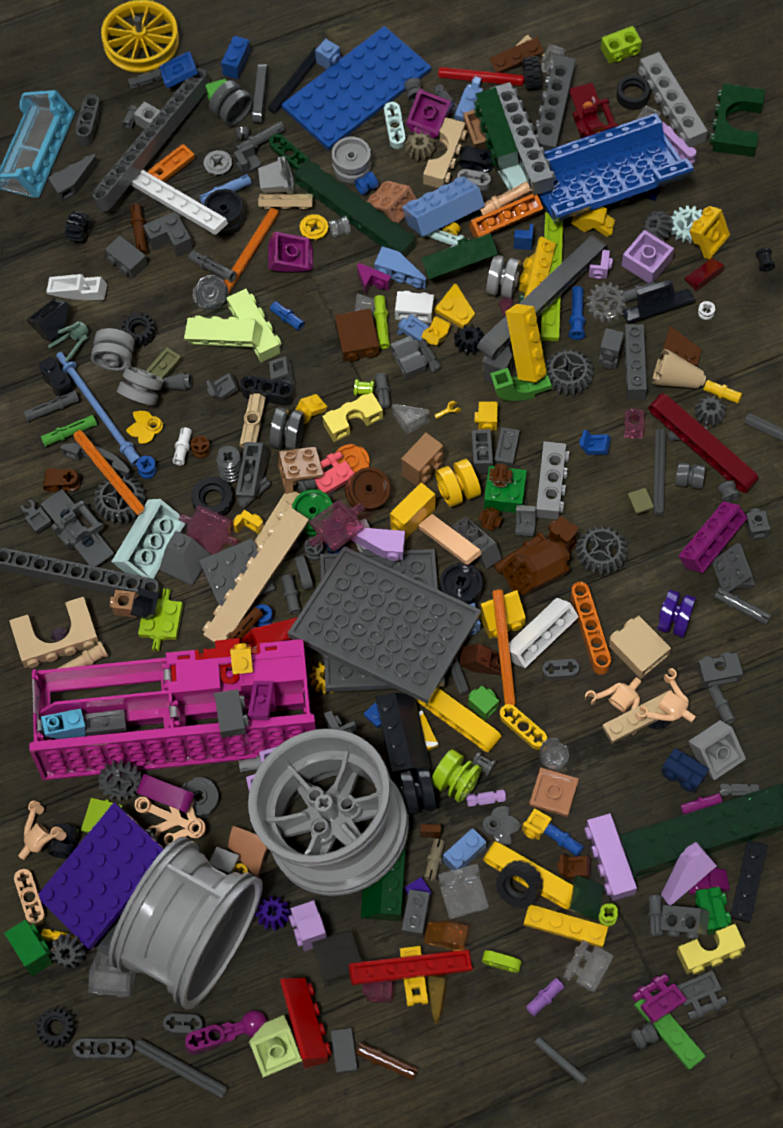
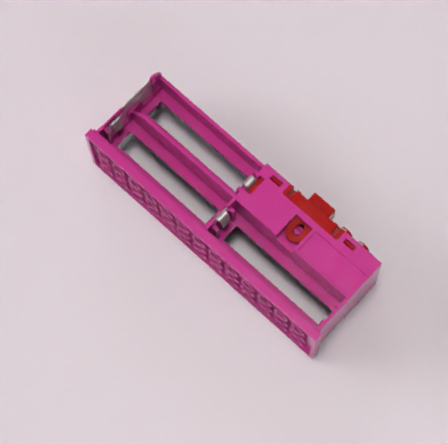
M239 638L216 640L215 648L203 649L204 653H199V650L169 652L166 653V658L39 671L33 669L34 742L29 743V747L42 780L100 775V770L105 769V764L111 766L113 760L117 764L120 763V760H123V764H127L130 761L131 767L136 765L137 771L251 759L256 758L259 752L278 747L294 736L316 730L314 714L311 713L303 639L259 643L253 648L251 646L252 673H232L230 650L235 648V644H240ZM161 681L162 691L58 701L52 704L50 692ZM254 681L274 682L276 709L271 712L303 709V714L272 717L269 720H248L249 727H245L246 734L221 738L219 723L186 726V721L218 718L214 693L238 689L239 696H244L246 714H248ZM81 709L84 720V714L124 709L126 727L164 723V729L52 740L51 737L45 736L41 717Z

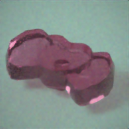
M503 298L498 303L503 317L506 316L505 311L513 307V299Z

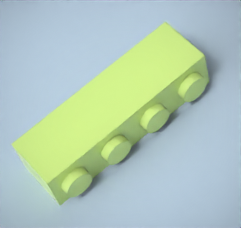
M244 289L227 297L228 308L235 318L239 320L253 318L262 326L259 347H252L260 362L280 354L281 341L277 335H273V328L270 322L264 320L265 315L261 308H257L253 294H249L247 289Z
M195 316V318L187 319L184 339L191 345L259 347L262 326L253 318L239 320L235 317L222 319L213 316L211 319L202 316Z

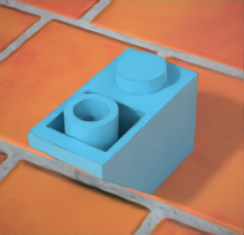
M81 709L41 717L46 737L56 739L85 737V724Z

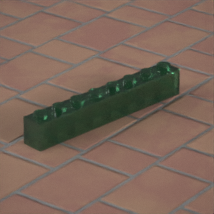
M307 160L294 173L295 184L307 193L313 194L314 198L379 246L398 251L405 258L416 248L415 237L411 232H406L397 222L391 221L385 213L376 210L370 202H365L356 192L350 191L344 183H339L330 173L324 172L318 164Z

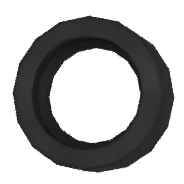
M629 75L622 78L617 86L616 98L618 103L630 110L644 107L649 100V83L645 78L638 75ZM631 86L637 87L643 91V95L639 98H629L623 94V90Z

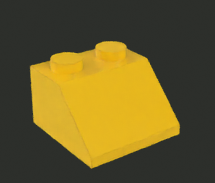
M516 590L503 595L507 632L511 630L518 631L525 625L526 617L518 591ZM492 599L481 604L480 620L489 639L497 638L494 602Z

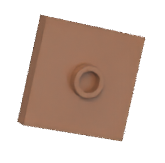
M540 767L529 806L568 817L579 779Z

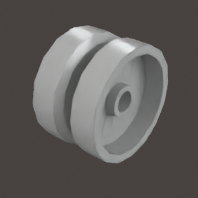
M346 137L334 145L332 149V162L335 176L343 182L354 183L355 179L362 178L367 172L371 171L370 148L364 140L357 137Z
M494 255L489 270L486 294L496 296L501 288L502 297L512 299L519 279L520 260L510 258L505 268L504 256Z
M106 328L97 331L94 338V347L91 352V361L103 369L111 371L125 370L126 366L131 365L132 352L135 346L134 338L130 334L118 329Z
M126 366L123 377L127 381L119 383L117 392L134 401L152 406L155 405L158 395L153 390H161L164 380L148 371Z

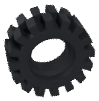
M524 57L522 68L525 88H540L541 74L538 57Z
M134 312L132 317L130 314L127 315L128 319L124 318V323L121 325L122 331L134 338L135 346L137 344L138 348H141V344H144V347L147 346V342L151 343L156 334L154 321L151 316L148 317L146 313L143 316L142 312H139V315H136V312ZM141 325L146 328L143 333H132V329L135 326Z
M50 1008L51 1011L45 1010V1014L43 1016L40 1015V1020L36 1022L37 1036L47 1047L52 1046L54 1049H57V1046H60L62 1048L65 1043H70V1038L73 1039L75 1023L67 1011H62L61 1008H57V1010ZM53 1021H60L63 1023V1031L56 1036L50 1035L48 1033L49 1024Z

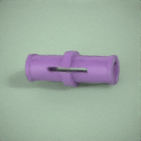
M555 978L544 990L538 992L536 998L526 1006L527 1010L533 1016H536L547 1004L550 1005L552 999L564 989L563 984Z

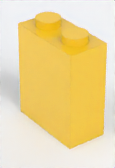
M420 483L390 513L391 530L405 531L406 540L419 527L418 524L435 511V493L423 483Z

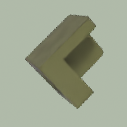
M646 488L628 493L627 504L629 508L633 507L636 514L647 511L649 516L653 515L654 506Z

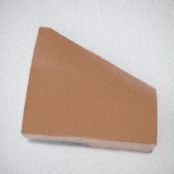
M233 826L228 847L233 853L239 855L241 862L255 877L259 878L265 864L264 858L268 849L257 834Z

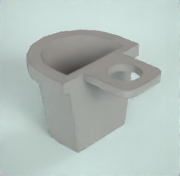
M285 156L278 157V161L258 168L260 189L264 194L294 193L293 174Z

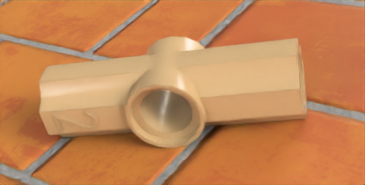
M254 393L249 397L240 441V447L244 448L245 442L257 443L266 401V397L261 394Z

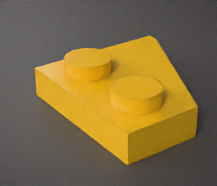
M456 284L451 287L435 307V313L462 329L464 324L468 327L475 318V312Z

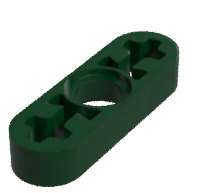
M274 134L270 137V149L279 157L285 156L289 165L295 171L305 173L309 170V158L284 136ZM290 150L293 151L294 154L292 156H286L285 152Z

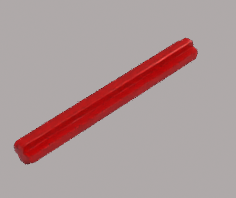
M440 67L438 70V77L473 81L474 77H479L481 82L500 84L510 82L511 85L520 86L524 83L523 75Z

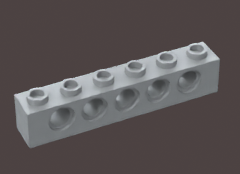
M658 52L640 59L638 72L649 83L655 101L661 105L664 116L669 118L671 127L677 131L678 137L682 138L688 147L705 142L708 131L661 54Z

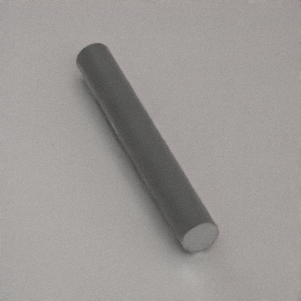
M537 1038L534 1043L580 1084L583 1085L588 1078L542 1038Z

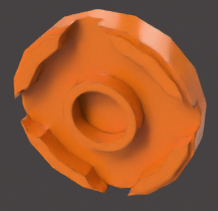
M349 444L340 447L336 451H339L343 457L337 460L338 464L346 461L354 473L370 465L369 455L362 447Z

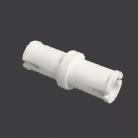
M184 427V429H180L179 439L175 443L176 450L172 462L176 465H184L186 453L190 449L189 441L192 430Z

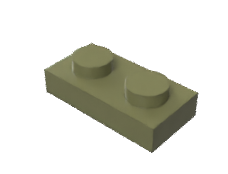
M166 347L146 371L164 380L182 361V358Z

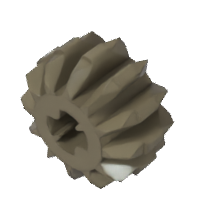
M423 131L420 134L414 132L413 136L409 135L408 140L405 142L406 154L409 155L410 159L416 158L417 162L419 159L425 161L426 157L431 158L435 150L433 138H430L429 133L424 135Z

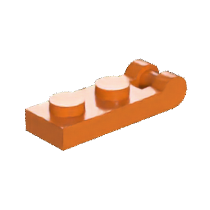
M182 144L153 166L147 173L165 183L194 160L195 154Z

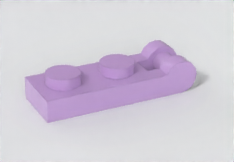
M662 122L664 135L682 160L687 158L691 165H693L696 156L695 148L688 147L685 141L679 138L670 126Z

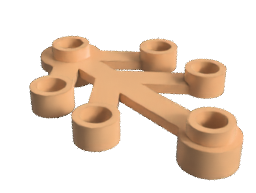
M139 797L135 801L134 806L138 812L142 814L150 812L168 820L159 825L148 827L151 831L154 828L156 829L154 834L156 838L159 837L161 832L180 825L184 827V829L174 834L168 833L165 835L164 842L167 845L170 844L168 842L170 836H173L174 841L179 837L187 836L200 838L205 833L206 825L203 820L196 817L193 809L194 800L187 813L188 820L182 818L180 810L169 806L170 813L152 805L151 800L146 797ZM147 802V808L143 809L142 805ZM198 825L199 830L194 832V827Z

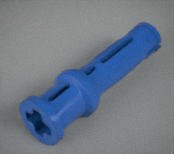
M581 286L572 288V315L569 318V324L571 325L569 337L573 340H580L585 337V332L583 331V325L585 324V318L583 317L584 289Z

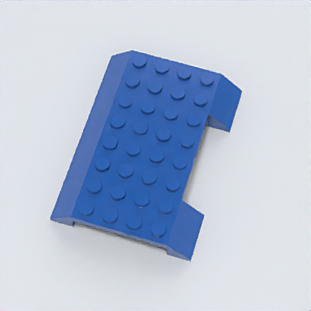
M655 113L544 151V158L549 160L550 171H554L556 181L554 182V190L537 195L555 223L590 210H595L601 206L612 204L624 198H630L633 195L647 192L650 189L664 186L673 181L681 180L690 176L694 171V167L687 158L682 160L664 135L662 121Z

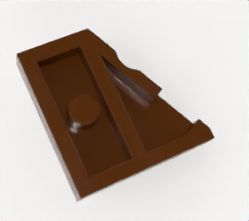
M669 327L663 349L673 352L697 367L702 349L676 329Z

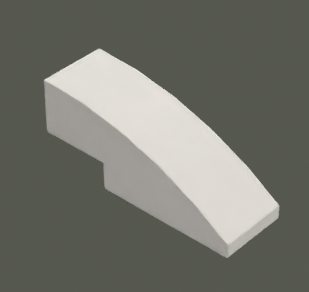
M82 274L49 277L46 293L69 299L104 300L107 283L102 277L84 278Z

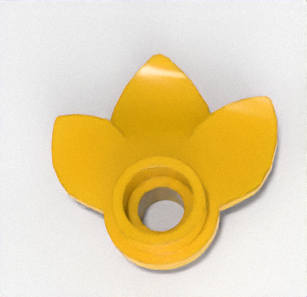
M135 411L133 416L136 422L128 427L126 432L132 437H138L139 444H145L150 442L155 434L162 431L163 422L158 417L151 416L147 411Z

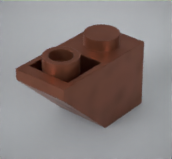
M480 643L462 647L460 666L476 673L502 675L499 653Z

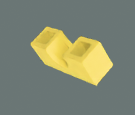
M373 393L364 394L351 403H345L339 409L328 411L323 416V425L333 442L350 435L348 421L352 418L362 419L366 426L383 419V410Z
M733 924L716 931L714 938L718 948L713 951L704 950L697 939L679 946L677 954L686 974L693 973V975L703 972L705 970L704 967L709 965L716 967L722 964L724 959L740 957L746 946L736 925Z

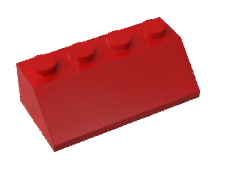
M305 978L280 979L304 1069L327 1063V1056L331 1055L328 1042L323 1043L322 1036L325 1035L323 1024L318 1023L316 1018L320 1014L317 1003L312 1004L311 996L314 995L311 983L307 984Z

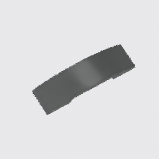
M78 443L62 444L60 447L62 455L77 462H80L83 456L91 459ZM96 447L121 478L125 475L129 479L132 478L130 470L118 457L107 450Z

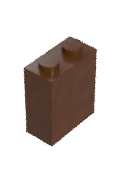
M370 308L334 315L343 362H352L361 358H373L379 355V344Z

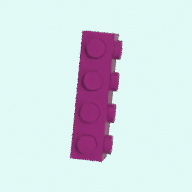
M723 501L718 506L712 516L678 555L686 569L700 573L706 570L747 520L740 505Z

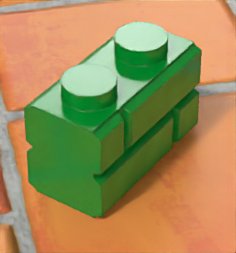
M720 887L697 890L694 895L697 908L709 911L707 935L729 927L731 917L729 912H725L724 905H727L725 893H721Z

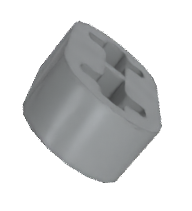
M463 169L457 175V178L468 177L467 179L477 185L480 190L488 189L491 184V177L485 172Z

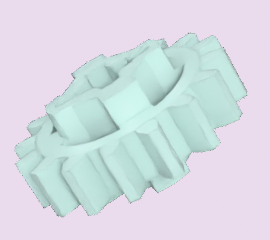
M686 206L685 210L680 207L678 212H673L671 221L674 225L671 226V235L676 234V240L682 238L683 243L685 240L692 243L689 230L693 226L692 223L702 216L701 209L695 211V206L692 209Z

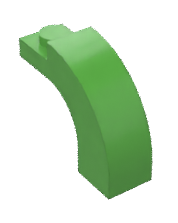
M508 368L490 373L497 395L504 400H528L535 398L537 393L552 389L548 374L537 382H530L511 376Z

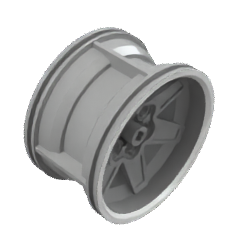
M186 837L175 839L155 859L130 897L111 941L109 949L110 965L124 973L132 970L136 973H145L167 985V990L173 995L176 1004L181 1005L187 1010L194 1008L215 986L244 939L262 893L261 879L254 877L250 873L241 875L238 872L226 875L210 865L205 855L199 852V847L195 842L190 841Z

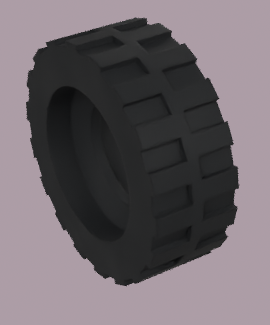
M205 477V479L199 480L194 485V489H192L191 500L193 508L200 517H204L207 520L223 518V516L229 514L228 512L232 510V505L234 504L231 486L220 477ZM211 490L218 491L222 496L221 502L216 506L206 505L203 501L206 492Z
M519 860L509 862L497 876L495 884L497 892L507 904L513 907L527 908L542 893L543 879L534 866L532 867L529 863ZM513 876L522 878L528 884V891L522 893L516 890L510 882Z

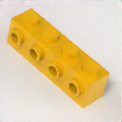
M516 304L505 311L517 376L519 380L537 382L546 376L547 372L535 307Z

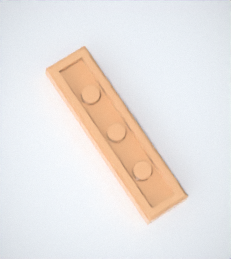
M433 514L418 524L421 531L466 565L481 555L479 548Z

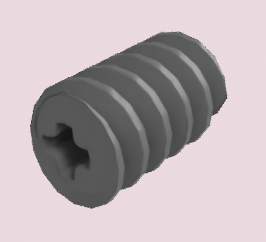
M233 446L220 448L216 459L220 478L228 483L235 482L239 479L241 467L239 451Z

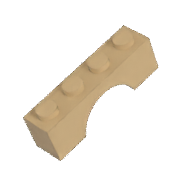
M445 117L440 130V142L446 146L447 152L440 158L428 161L423 173V184L439 188L450 182L451 169H455L457 162L455 158L457 155H460L462 140H466L468 133L465 130L464 122Z

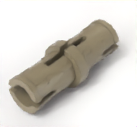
M433 839L430 855L426 859L428 864L423 876L426 880H429L430 873H432L430 881H436L438 868L443 861L441 856L446 843L443 840H440L439 847H437L439 839Z

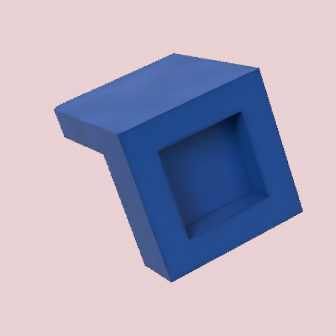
M530 224L529 231L515 230L514 249H532L533 224Z

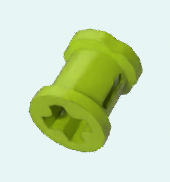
M356 379L354 395H368L370 393L374 395L375 381L361 382L359 379Z
M604 904L600 909L599 921L604 926H613L617 921L618 909L614 904ZM605 913H606V914L612 913V917H611V916L605 917Z

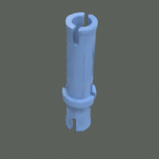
M245 174L222 186L213 187V190L199 195L201 203L204 205L207 196L215 190L230 189L235 192L251 185L250 177L248 174Z

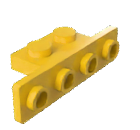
M544 237L538 239L535 253L527 257L523 262L524 270L519 278V290L525 293L524 298L547 278L556 244Z

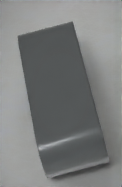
M94 94L87 95L84 98L76 125V135L81 146H89L93 143L100 119V101Z

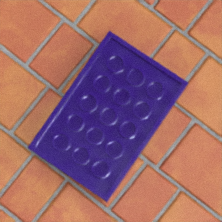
M114 802L38 893L40 901L75 936H78L79 940L87 948L92 949L124 911L137 885L164 848L125 810Z

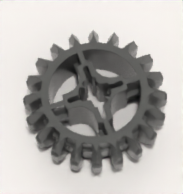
M563 348L561 353L556 350L555 355L551 354L549 360L545 362L552 391L557 389L558 395L564 392V395L567 396L571 392L574 396L575 391L581 394L582 389L586 390L588 384L592 382L593 365L590 364V358H586L585 353L579 354V349L573 352L572 348L569 351ZM579 375H582L579 379L574 380V378L579 377Z
M125 475L121 479L144 506L145 495L140 483L135 482L133 477L129 479ZM104 479V485H98L99 490L95 491L96 497H94L95 508L101 517L104 516L106 521L111 519L113 524L116 520L122 524V520L125 519L129 523L130 517L136 519L135 512L122 496L120 504L118 503L120 494L109 481ZM107 505H110V507H116L117 510L111 509Z
M602 525L600 529L594 526L593 531L588 528L586 534H581V539L577 540L576 557L580 559L581 566L585 565L586 571L591 568L592 574L599 571L601 576L603 571H605L609 575L611 570L616 572L617 567L623 566L622 561H626L628 549L625 548L627 543L623 541V535L617 536L618 530L612 532L611 526L608 529H604ZM592 543L593 549H591L590 553H587L586 547ZM615 547L617 554L612 558L610 552Z

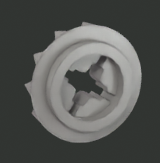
M212 151L204 159L205 169L209 174L212 173L215 176L217 174L224 175L226 171L229 172L232 166V159L225 151ZM215 162H217V163L221 162V165H222V166H220V165L215 166Z

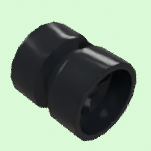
M54 824L53 827L62 828L63 832L66 833V838L62 841L53 838L49 842L47 853L56 858L67 859L75 850L73 843L77 841L79 830L66 824Z

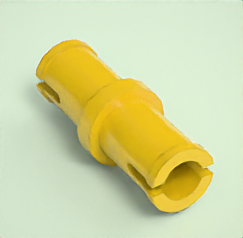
M710 380L706 381L703 391L717 395L719 399L724 398L736 404H739L743 393L729 389L727 385L722 386Z

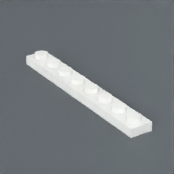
M144 170L130 184L215 235L228 224L227 219Z

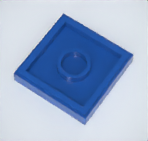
M190 51L159 66L167 88L198 74Z

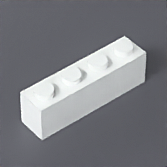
M556 598L509 642L511 662L526 668L579 617L571 603Z

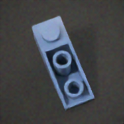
M385 247L381 248L374 263L376 270L390 275L391 279L399 283L404 282L415 288L426 289V277L400 252Z

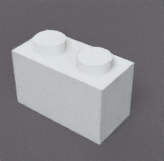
M398 291L395 319L401 320L403 317L407 318L412 314L422 322L432 323L434 295Z

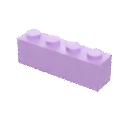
M611 814L587 820L586 827L584 828L587 839H591L593 845L591 846V852L593 857L598 859L599 865H597L600 877L604 876L606 882L604 889L607 896L610 895L612 901L636 894L637 887Z

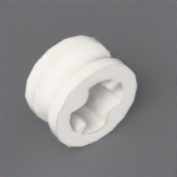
M709 301L702 302L699 305V317L704 320L713 318L715 312L714 304ZM704 308H707L706 310L710 309V313H707V311H706V312H703V309H704Z

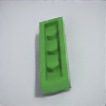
M641 999L637 1003H635L634 1007L640 1012V1014L645 1018L647 1022H651L640 1008L641 1005L645 1003V1001ZM670 1014L652 1024L657 1034L688 1071L706 1057Z

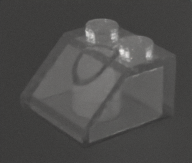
M97 951L89 970V993L130 997L134 987L136 972L132 970L126 973L119 971V969L110 965L108 955Z

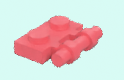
M339 451L335 454L327 455V458L320 462L322 469L330 464L333 468L325 473L323 471V477L314 478L317 488L326 494L345 485L349 477L354 474L346 461L338 464L337 460L343 458Z

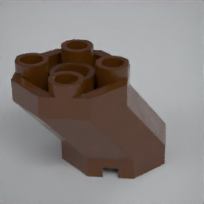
M549 538L521 553L514 554L506 561L502 573L512 592L517 590L518 594L526 595L554 580L561 579L569 571L567 561L570 560V554L564 543Z

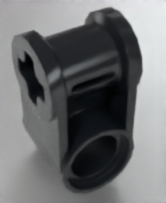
M465 146L458 161L460 167L485 173L493 169L489 150L473 146Z

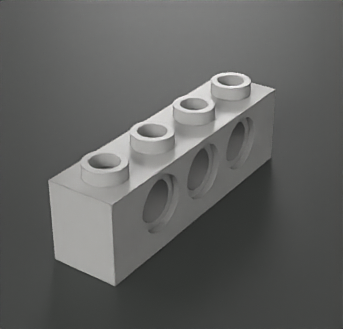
M543 443L536 517L558 519L559 513H563L564 502L560 501L561 496H565L566 485L562 484V480L567 478V468H564V462H568L569 451H566V444ZM556 462L558 465H552L551 463ZM550 479H555V480H557V481H556V482H550L549 480H550ZM548 496H554L555 498H554V499H548L547 497H548Z

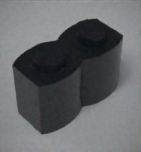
M48 357L39 363L44 381L52 387L56 396L59 395L60 397L73 391L69 376L60 369L58 362L54 358Z

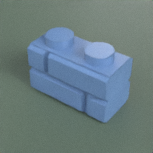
M472 828L443 854V862L454 874L458 875L478 857V854H481L486 849V841Z

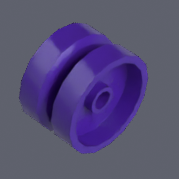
M669 590L660 611L657 630L667 633L673 622L675 623L673 634L684 638L696 598L685 595L680 606L678 605L679 592Z

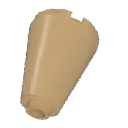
M663 349L661 354L664 356L661 360L658 359L653 374V379L655 380L652 384L694 389L704 385L706 376L703 370L673 352Z

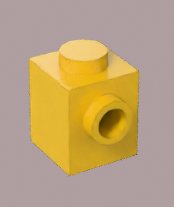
M479 402V412H475V423H478V430H497V402Z

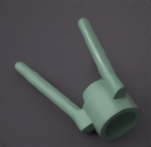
M77 321L75 324L59 330V334L67 331L69 333L48 345V348H52L69 337L73 340H79L65 359V362H68L81 344L88 339L86 336L88 328L82 322Z

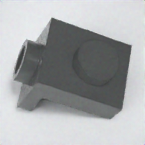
M227 373L215 382L210 379L206 381L208 385L207 391L210 396L220 401L239 390L231 373Z
M517 505L515 534L533 536L536 527V506Z

